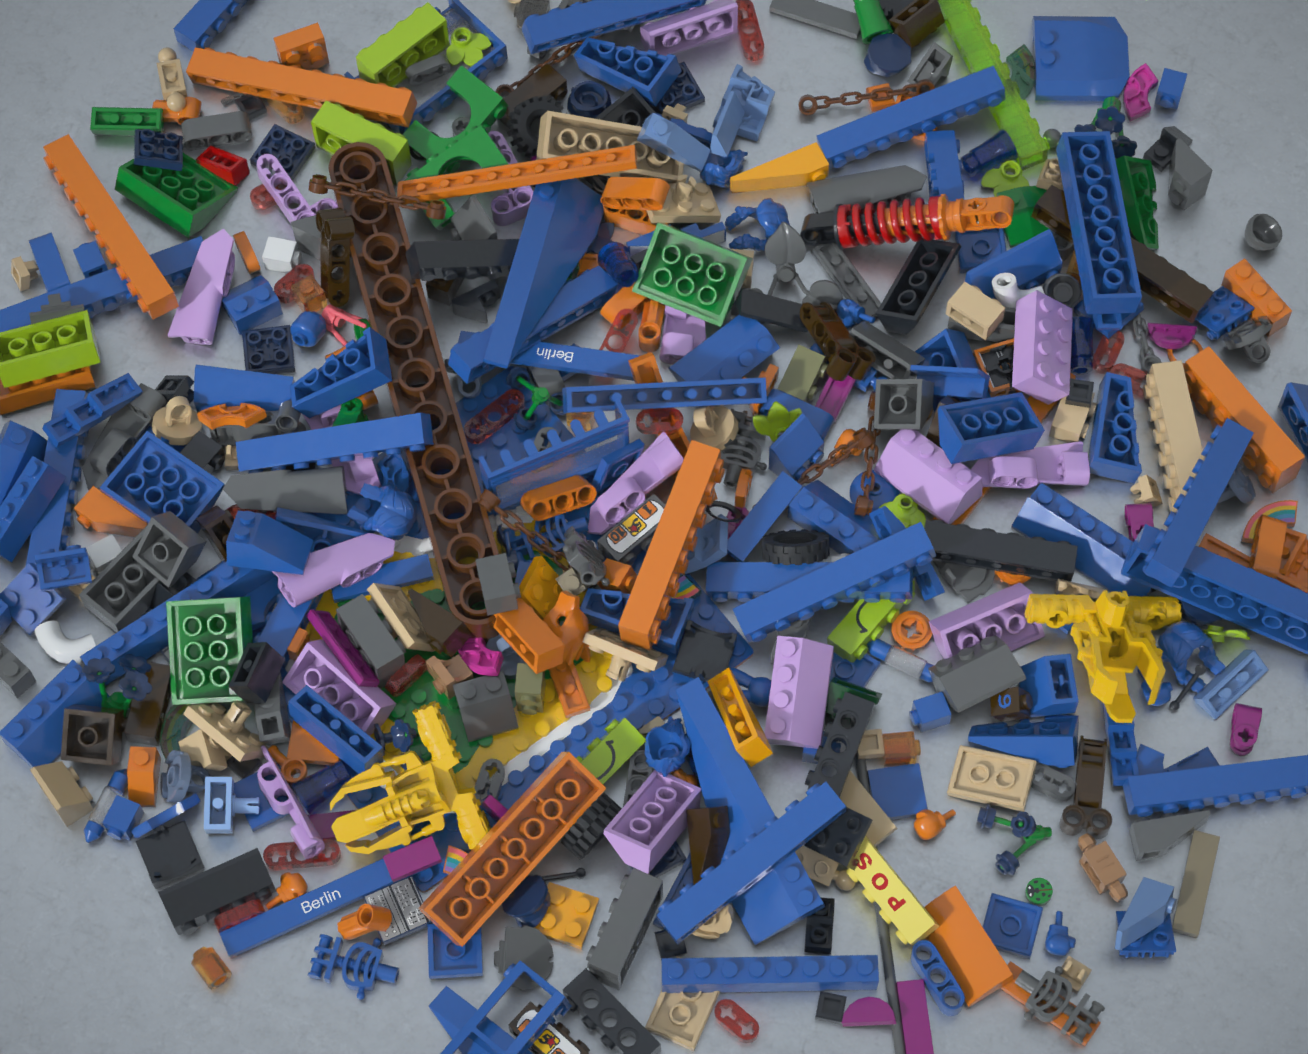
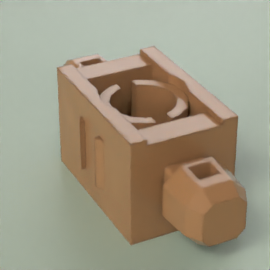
M1088 833L1082 835L1078 839V845L1083 852L1079 863L1099 894L1110 890L1109 894L1116 902L1127 898L1128 891L1124 883H1122L1127 873L1107 842L1104 841L1096 845L1097 842L1092 835Z

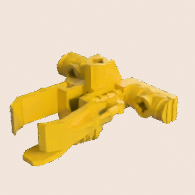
M1104 590L1095 602H1093L1089 595L1029 594L1024 615L1027 618V623H1046L1050 628H1060L1065 624L1074 623L1070 635L1073 637L1078 648L1077 659L1082 661L1087 669L1091 693L1104 703L1109 717L1116 723H1132L1136 712L1128 693L1125 673H1132L1137 665L1152 690L1147 705L1154 704L1159 695L1166 669L1161 659L1163 651L1157 648L1156 640L1151 631L1180 622L1182 612H1180L1181 605L1179 600L1175 597L1128 596L1127 591L1108 593L1107 590Z
M432 701L428 705H422L419 709L416 708L412 711L416 717L420 738L432 755L431 760L422 762L415 751H409L406 754L392 758V760L374 763L370 769L359 773L348 782H345L331 800L330 811L345 794L386 784L387 797L337 817L331 827L337 841L346 843L345 846L350 852L370 854L376 850L387 849L401 844L407 846L422 836H428L436 831L443 830L445 827L444 814L451 811L456 812L460 833L465 843L468 844L469 849L472 850L490 831L491 826L486 814L480 808L481 802L479 799H476L475 788L461 789L452 769L453 766L460 763L459 759L462 757L460 752H457L455 746H457L456 742L451 739L452 733L444 714L441 715L439 709L441 707L439 702ZM405 763L407 765V770L397 776L394 770L385 772L383 769L391 765L398 766ZM397 821L400 822L399 826L372 841L368 839L356 840ZM430 821L431 824L411 836L410 831L413 830L415 824Z

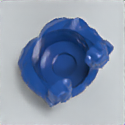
M772 198L762 200L756 208L737 206L735 208L736 212L726 218L725 226L728 227V230L731 231L747 217L757 219L759 224L765 229V237L767 239L760 240L757 237H752L750 234H744L733 239L729 243V248L765 251L767 240L780 224L786 222L790 225L788 213L784 205L774 202Z
M364 483L360 494L365 498L378 500V502H381V506L373 516H369L368 513L353 506L350 508L347 516L350 520L355 521L363 531H377L384 537L401 540L404 535L410 532L416 520L417 505L412 496L406 492L397 491L391 485L379 488L378 486Z
M1184 621L1173 623L1158 638L1157 648L1163 651L1161 659L1163 662L1171 664L1180 685L1185 684L1186 686L1194 675L1186 667L1187 660L1196 648L1200 650L1198 653L1199 659L1203 661L1204 666L1209 668L1214 675L1221 674L1225 670V665L1219 661L1213 649V639L1203 633L1195 624ZM1197 678L1191 690L1200 693L1203 691L1206 683L1201 678Z

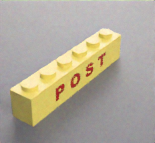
M865 835L854 858L859 861L855 871L848 868L846 873L855 883L860 881L865 888L862 893L871 903L877 902L881 907L879 914L888 924L894 923L898 928L895 933L905 945L909 942L914 946V944L927 938L940 926Z

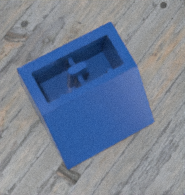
M1071 654L1044 656L1020 666L1026 679L1019 682L1018 685L1020 688L1028 691L1032 697L1031 717L1076 712L1079 701Z

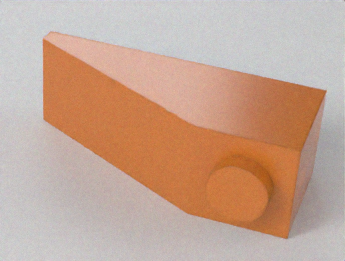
M94 486L74 507L78 516L77 521L87 529L91 527L97 532L136 537L148 525Z

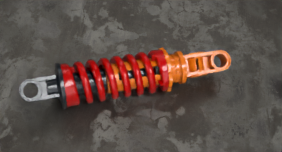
M941 194L939 196H931L928 204H925L924 199L921 197L916 199L915 205H912L910 199H904L901 207L897 200L891 201L890 208H887L884 201H880L877 205V213H875L874 205L871 202L866 203L864 214L861 205L855 203L852 207V215L849 212L851 211V204H836L834 212L806 215L800 236L806 245L814 246L817 244L836 243L840 250L855 248L859 244L867 247L872 242L875 245H882L884 242L894 244L897 240L901 243H906L910 239L914 242H919L922 238L927 241L933 239L945 241L951 238L953 231L965 233L970 230L980 231L1008 227L1012 222L1014 201L1004 195L967 200L959 198L956 201H949L946 194Z

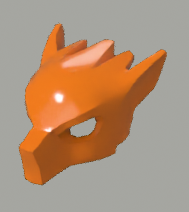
M568 591L560 592L555 606L542 621H545L551 631L557 637H560L564 643L565 650L562 664L566 661L567 665H571L574 659L578 661L580 657L585 662L590 663L589 645L583 643L585 634L589 631V621L587 616L579 609L580 597ZM561 616H565L566 620L563 625H558L557 620Z

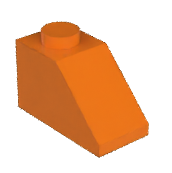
M130 746L127 769L128 799L140 804L141 807H156L161 756L156 747Z

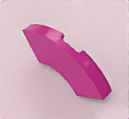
M1147 63L1132 73L1124 90L1123 107L1130 122L1151 111L1148 94L1158 85L1159 80Z
M470 637L458 650L460 657L471 671L485 676L499 675L504 660L501 651H492L486 648L484 638Z

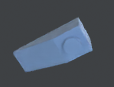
M652 113L645 119L637 141L699 172L702 171L710 153L708 147L677 124L655 113Z
M1143 877L1117 929L1115 949L1122 950L1161 925L1168 913H1173L1177 899L1173 898L1174 886Z

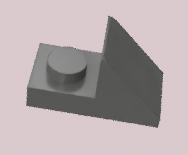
M933 42L907 82L917 84L923 79H928L935 86L941 76L947 77L949 75L953 55L936 42ZM924 85L921 87V91L927 92L930 87Z

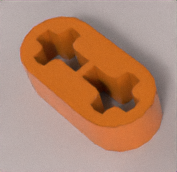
M242 231L234 234L233 239L248 273L252 274L261 270L246 233Z

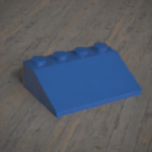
M146 431L100 486V490L147 524H149L151 517L171 511L198 534L201 527L196 518L213 508L225 484L149 431Z

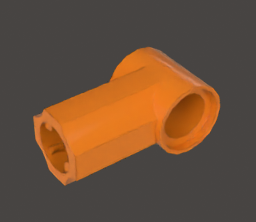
M184 97L186 105L179 112L170 110L167 106V100H155L152 108L163 109V122H177L181 125L187 119L200 117L202 103L197 98Z
M655 300L644 302L641 325L638 329L639 347L647 353L654 352L660 347L665 305Z
M363 904L356 912L341 918V921L337 923L338 932L341 933L343 939L352 940L375 930L385 931L391 925L392 914L388 908Z

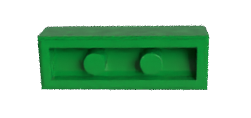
M92 107L90 130L94 135L134 136L135 129H150L154 132L164 133L162 108Z

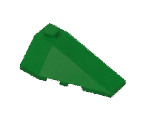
M1122 156L1115 160L1128 227L1139 243H1143L1148 249L1155 251L1159 249L1158 223L1153 218V211L1157 210V202L1153 201L1152 192L1156 190V180L1151 160Z
M1024 186L997 193V196H1008L1014 201L1012 222L1008 227L1004 228L1010 248L1049 229L1031 217L1037 201L1047 191L1046 189L1036 186Z

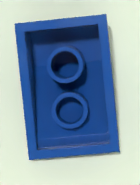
M237 511L226 541L227 566L303 575L314 540L265 514Z

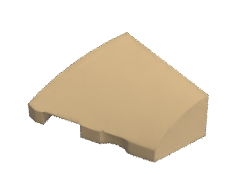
M1058 579L1055 585L1056 595H1089L1093 602L1098 599L1104 590L1108 591V589Z

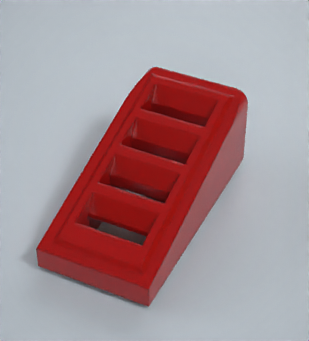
M209 146L196 158L198 164L235 186L250 173L247 159L214 146Z

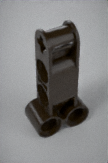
M342 208L318 210L315 218L317 229L320 232L321 293L329 300L331 305L341 307L348 302L350 296V239L355 234L354 223L350 216H345ZM338 244V247L335 250H332V248ZM338 267L337 271L332 273L333 269Z
M809 302L803 303L800 308L801 321L830 362L826 368L827 374L837 381H844L848 375L856 380H864L876 360L875 354L867 348L858 346L828 302L814 305Z
M1083 735L1080 736L1073 805H1069L1063 810L1059 822L1060 829L1066 835H1077L1082 829H1086V832L1092 835L1094 839H1102L1109 832L1112 816L1109 811L1101 808L1107 751L1106 738L1101 741L1086 739ZM1073 816L1078 819L1079 823H1069L1066 818ZM1100 820L1105 824V827H1096L1093 821Z

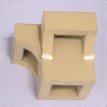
M201 729L178 742L180 750L188 753L191 765L215 771H222L228 767L226 761L232 755Z

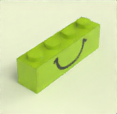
M913 581L912 599H906L903 603L891 602L890 599H880L877 603H870L860 599L827 637V644L834 646L833 652L851 663H854L856 659L861 660L868 651V642L879 639L884 632L883 628L889 622L893 623L898 617L904 604L908 605L915 596V581Z
M616 718L612 720L604 729L607 733L601 739L598 737L593 739L586 747L589 751L582 758L579 755L576 757L602 784L646 741L626 718H622L619 721Z

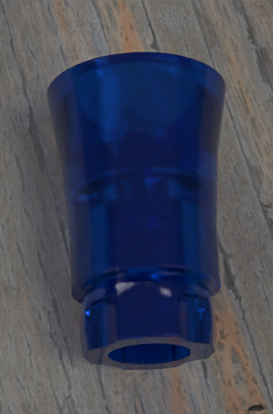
M1001 129L990 139L963 155L961 161L966 173L973 177L1006 161L1017 159L1018 154L1010 136L1005 130Z
M611 242L600 250L597 258L598 265L616 283L621 284L623 287H630L638 280L637 266L632 261L630 252L624 244Z
M1072 317L1070 372L1072 374L1083 375L1093 370L1094 320L1089 317Z
M340 760L331 766L327 765L306 778L291 783V786L307 812L311 814L321 804L334 796L343 784L352 777Z

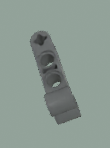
M287 400L281 403L278 411H266V418L248 428L240 425H225L213 430L209 428L210 438L221 446H236L238 441L306 431V427L303 423L299 422L301 413L292 407L291 400Z

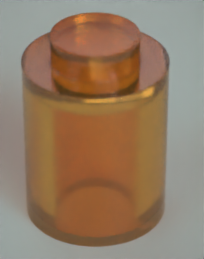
M202 947L193 954L194 959L191 964L209 989L221 986L230 978L232 972L213 947Z

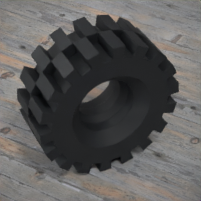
M535 96L514 107L515 110L510 113L509 117L511 120L507 122L506 126L510 127V131L507 132L508 137L512 136L513 141L510 142L511 145H517L519 148L516 151L526 153L525 157L537 156L539 137L531 133L529 128L530 122L533 119L541 120V117L547 111L562 113L561 110L564 107L562 105L556 106L555 103L557 101L554 99L547 100L546 96L540 98Z
M603 793L577 819L575 824L572 825L562 838L561 843L579 860H582L605 836L603 834L604 829L622 808L607 794Z

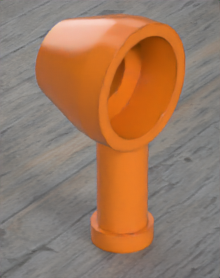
M276 745L269 747L268 751L272 758L281 766V773L287 783L296 786L302 785L308 775L305 762L299 758L287 759L278 750L279 748ZM301 773L298 778H293L295 774Z

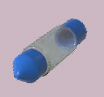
M880 639L868 642L867 647L870 655L917 679H922L928 683L933 682L928 668L934 665L928 663L927 660Z
M127 769L115 771L108 785L104 787L84 828L87 843L99 839L106 829L102 822L116 795L124 797L123 794L128 786Z

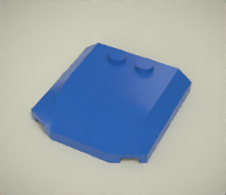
M1033 16L1035 101H1104L1107 97L1115 96L1118 99L1120 98L1130 77L1128 36L1115 17Z

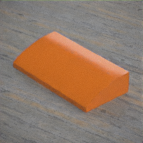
M83 367L6 388L3 387L0 379V415L54 400L56 389L84 391L96 387L91 367Z
M956 885L925 906V909L940 926L925 939L936 947L962 989L968 1007H971L1014 980L1011 970Z

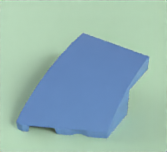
M737 64L722 98L713 127H716L729 92L731 90L735 91L745 111L736 135L757 142L768 116L775 91L762 84L761 80L757 77L751 78L743 72V67Z
M722 514L717 516L723 519H728ZM714 518L703 526L702 529L698 528L696 533L698 541L694 551H689L687 560H689V564L685 574L707 567L727 555L728 522Z

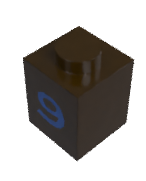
M1012 687L990 697L991 716L1001 722L1031 718L1030 709H1032L1033 701L1028 691L1020 687Z

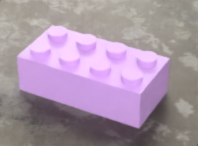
M1038 290L1016 301L1012 387L1049 405L1069 395L1073 309Z

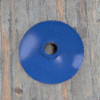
M872 470V473L875 475L874 487H878L880 490L869 492V500H873L872 512L877 510L882 504L892 502L896 496L900 495V491L874 472V470ZM862 473L855 477L850 486V499L854 505L858 495L863 496L864 494L860 486ZM865 476L864 487L867 484L871 485V476L869 479Z

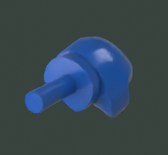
M843 299L838 303L837 315L845 327H852L863 320L870 323L875 322V318L865 314V308L855 301Z
M1138 669V673L1144 680L1141 688L1148 702L1152 690ZM1170 682L1162 683L1159 695L1155 703L1150 704L1151 706H1161L1170 701L1171 691L1173 690Z
M1057 911L1056 922L1049 926V931L1047 932L1045 948L1051 954L1066 956L1070 948H1075L1076 939L1068 935V927L1062 926L1063 912Z

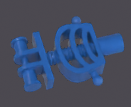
M563 514L541 521L536 520L535 531L551 543L552 547L550 548L555 552L565 553L563 551L565 546L564 540L566 539L564 534L568 528L573 526L579 534L587 532L589 529L585 517L566 522ZM553 523H555L556 526L555 530H551V525ZM546 525L547 532L540 533L541 528ZM511 528L504 529V534L509 532L510 546L512 550H516L518 563L519 561L526 562L523 556L527 554L530 560H533L535 555L532 547L534 546L527 541V535L520 531L521 535L516 536L515 531ZM536 535L535 539H531L540 547L542 543L545 544V542L542 541ZM544 551V552H543L546 556H548V557H550V558H554V557H553L550 553H548L547 551Z
M320 934L319 945L314 948V952L318 956L317 958H311L312 968L308 972L309 977L320 980L322 968H327L324 979L326 983L331 984L336 966L342 968V976L346 986L351 990H358L357 998L359 1000L365 998L364 991L374 990L377 979L391 983L397 982L399 968L382 964L384 956L382 950L378 949V946L381 945L379 938L373 940V945L364 942L355 943L347 951L344 958V956L340 955L343 946L342 938L336 937L332 950L329 949V945L333 938ZM358 952H360L356 960L352 959ZM323 957H330V960H323ZM349 969L351 971H354L353 976L355 981H351L350 979H348ZM360 972L364 973V982H361L359 979Z

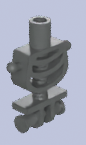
M731 409L733 415L740 422L738 423L739 429L737 432L739 435H736L733 441L730 439L724 445L726 448L721 451V459L724 460L722 468L727 469L723 483L728 487L736 488L742 468L752 470L753 474L757 467L761 470L767 469L766 463L760 462V445L753 439H750L752 437L765 441L766 435H761L756 431L753 417L747 416L748 411L744 410L742 413ZM745 422H751V426L745 425Z
M571 526L564 534L566 539L564 540L565 546L563 551L568 563L580 573V579L583 584L596 585L601 581L604 586H608L610 580L604 577L607 568L602 562L604 559L602 551L597 550L591 540L586 541V536L583 533L579 534Z
M1061 966L1055 968V973L1046 971L1040 981L1022 970L1015 984L1031 994L1025 1004L1029 1012L1024 1014V1018L1031 1020L1032 1016L1035 1015L1042 1022H1052L1062 1013L1067 1014L1069 1019L1060 1033L1065 1036L1070 1027L1074 1025L1077 1029L1074 1033H1071L1070 1038L1076 1043L1082 1044L1085 1035L1090 1034L1092 1028L1089 1026L1090 1023L1097 1024L1099 1021L1097 1017L1101 1011L1105 1010V1007L1099 1002L1093 1001L1089 1011L1086 1010L1084 1006L1090 998V995L1087 993L1083 996L1077 1007L1074 1008L1072 1004L1069 1005L1072 985L1069 980L1060 976L1063 973ZM1052 983L1056 986L1055 993L1050 992ZM1061 987L1066 992L1065 1000H1062L1059 996ZM1043 1000L1047 1002L1043 1006H1038ZM1052 1006L1057 1008V1011L1053 1013H1045ZM1078 1015H1080L1081 1017H1083V1018L1086 1019V1020L1083 1022L1082 1020H1080V1019L1077 1018V1017H1078Z

